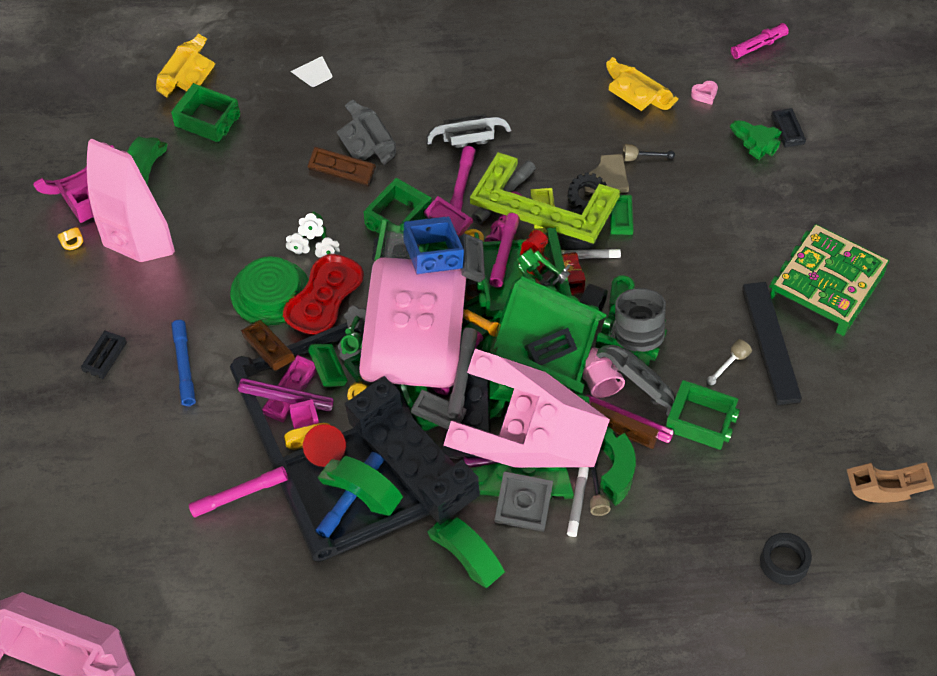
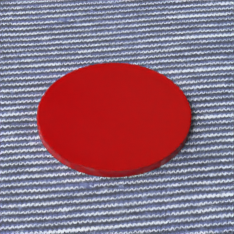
M317 425L310 429L304 437V454L316 466L325 467L331 459L341 460L345 453V438L341 431L332 425Z

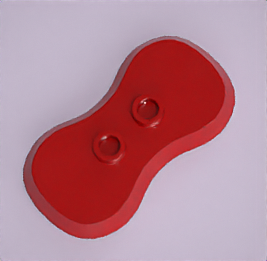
M329 254L319 258L311 268L309 281L305 288L286 303L283 310L284 320L294 329L310 335H316L330 329L336 322L339 305L342 300L362 283L364 277L362 267L356 261L342 255Z

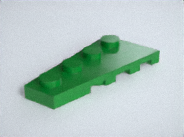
M495 463L471 468L479 479L480 496H499L504 472L553 481L550 498L552 496H564V499H573L574 496L566 467H512L502 463Z

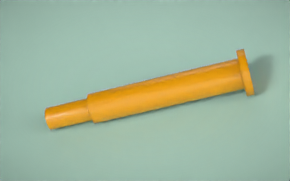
M463 309L464 319L487 330L490 335L495 336L499 325L498 322H491L469 310Z

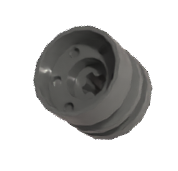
M635 288L619 295L615 304V338L618 344L625 349L639 352L653 350L662 344L665 339L666 301L662 295L647 288Z

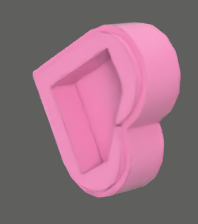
M713 81L696 84L692 87L691 97L694 100L712 105L717 94L718 85Z

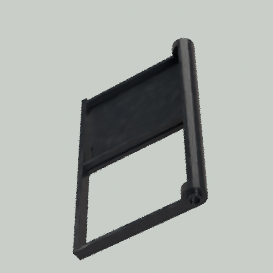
M346 322L287 347L296 358L297 355L302 356L309 353L308 349L311 344H332L342 340L346 336L345 330L349 327ZM356 328L354 332L363 334L364 330ZM239 356L230 365V370L237 386L241 378L248 379V377L271 368L262 357L252 360L250 357ZM393 384L396 387V389L400 392L397 384ZM400 392L402 407L413 418ZM241 393L273 469L283 466L286 470L288 480L280 483L314 561L329 559L431 515L383 462L377 471L385 476L403 495L402 500L392 514L388 516L371 512L369 507L359 497H356L330 537L322 538L315 530L326 514L335 506L345 492V489L322 484L318 476L325 467L312 464L306 458L303 449L283 457L256 396ZM354 428L342 432L346 442L343 457L348 456L364 463L374 450Z

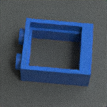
M449 216L404 222L403 241L416 274L463 268L464 249ZM445 241L448 249L420 253L417 245Z

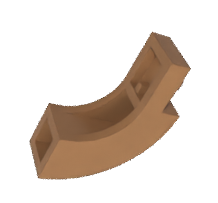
M927 462L889 471L876 469L872 463L847 469L852 492L855 496L865 501L878 503L904 501L911 499V494L934 489Z

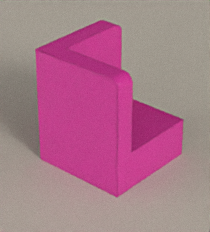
M313 399L289 405L294 429L319 424Z

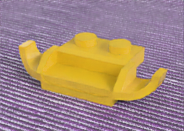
M198 33L193 40L184 42L177 47L172 57L157 75L156 90L169 98L177 86L188 91L193 83L200 86L203 85L216 64L200 54L207 38Z
M614 57L606 62L607 70L614 79L609 84V91L640 111L644 110L650 103L662 110H668L678 101L679 98L673 97L668 88L649 78L635 67L620 64Z

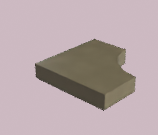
M622 154L601 156L598 167L588 172L589 175H592V173L596 174L597 178L600 176L603 178L602 182H606L609 187L620 190V193H627L629 191ZM583 187L585 196L594 194V189Z

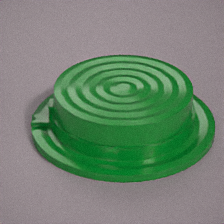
M262 257L250 262L237 274L230 290L231 302L235 311L243 319L251 323L262 320L267 326L286 323L283 317L286 303L305 288L309 278L298 265L279 257Z

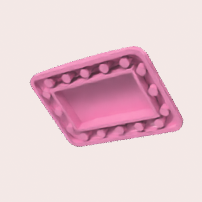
M385 257L379 258L374 262L359 367L360 375L365 381L376 382L385 376L392 384L448 388L454 385L459 362L466 277L462 276L461 269L416 274L411 259Z

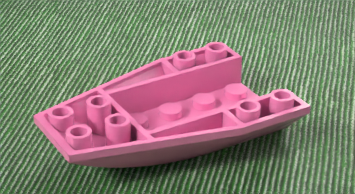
M91 139L88 142L87 151L88 193L103 246L139 262L172 255L175 250L168 224L132 156L126 151L110 147L107 143Z

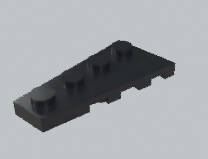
M468 374L463 406L467 410L461 423L491 433L489 380ZM443 446L442 450L451 460L463 459L464 456L467 458L479 457L447 446Z

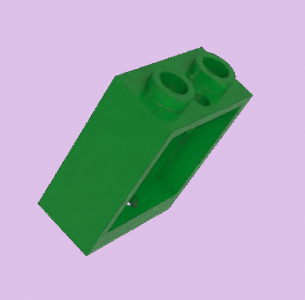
M193 83L171 111L175 127L219 143L222 137L227 135L234 121L238 120L240 109L237 99ZM200 104L224 112L215 125L191 117Z
M395 178L363 211L364 223L369 230L380 234L382 220L387 219L379 214L393 199L414 209L397 226H401L406 221L426 219L424 211L432 203V198L402 180ZM387 220L388 224L396 225L391 221ZM388 235V237H387V238L403 239L402 237H396V236H391V235Z
M682 380L669 413L666 427L673 429L675 435L721 450L724 441L729 443L733 429L729 428L731 422L736 423L740 409L736 408L738 398ZM687 400L726 413L727 415L720 433L680 420Z

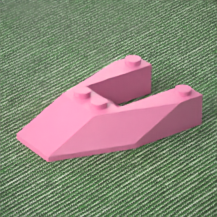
M478 349L474 350L467 373L512 387L514 391L499 435L451 420L444 446L512 467L595 466L610 419L548 373Z

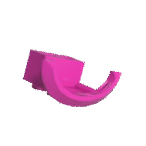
M87 167L63 179L51 181L40 178L34 182V187L40 193L48 195L61 193L80 223L94 217L88 193Z

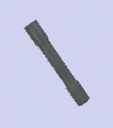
M525 161L514 172V175L508 180L503 190L512 192L535 171V165L531 161ZM479 207L472 214V219L475 223L481 225L494 211Z
M465 328L463 330L459 362L447 410V416L453 419H459L462 416L465 401L464 394L469 374L467 372L478 334L473 328Z

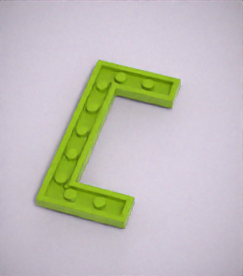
M499 152L496 154L470 196V204L506 216L509 213H515L522 221L546 229L556 228V231L594 244L620 197V190L599 184L584 212L580 215L504 191L503 188L518 165V158Z

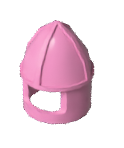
M592 347L586 360L582 375L583 379L587 382L593 397H609L624 387L625 380L621 373L611 368L612 361L607 357L599 358L596 355L599 348Z

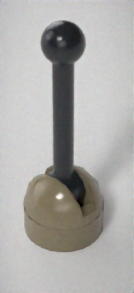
M624 144L622 155L624 161H634L638 155L665 156L673 159L675 152L672 150L668 152L639 151L635 145Z
M596 461L594 467H589L592 471L595 496L590 500V512L595 516H603L608 514L611 508L607 497L600 494L596 471L598 462Z

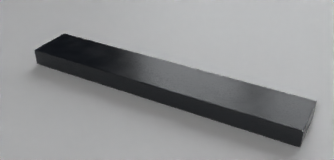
M767 283L744 284V296L776 404L800 403L802 399Z

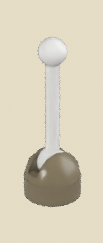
M738 339L731 347L732 356L713 376L707 378V383L714 385L716 379L735 359L743 360L747 358L752 352L749 344L744 340Z

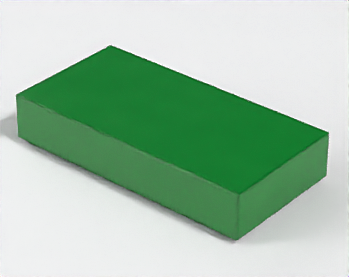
M620 195L610 213V234L633 235L632 195Z
M311 344L308 351L323 386H345L348 380L332 344Z

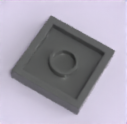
M504 472L494 522L544 532L553 481Z

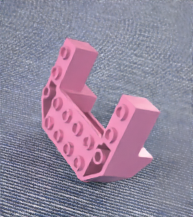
M23 592L0 600V660L6 654L60 676H135L125 643L119 633L120 631L116 627Z

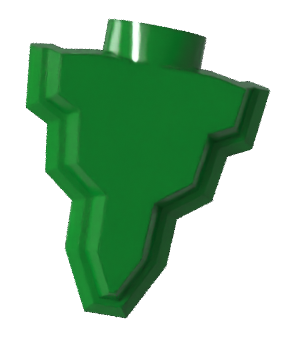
M734 120L730 125L735 136L742 139L743 146L749 149V154L758 160L764 157L765 154L773 156L780 146L781 141L778 138L782 131L775 127L753 126L746 121Z

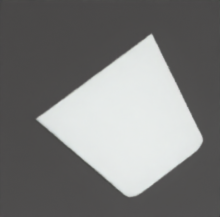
M322 56L291 71L311 87H315L332 78V74Z

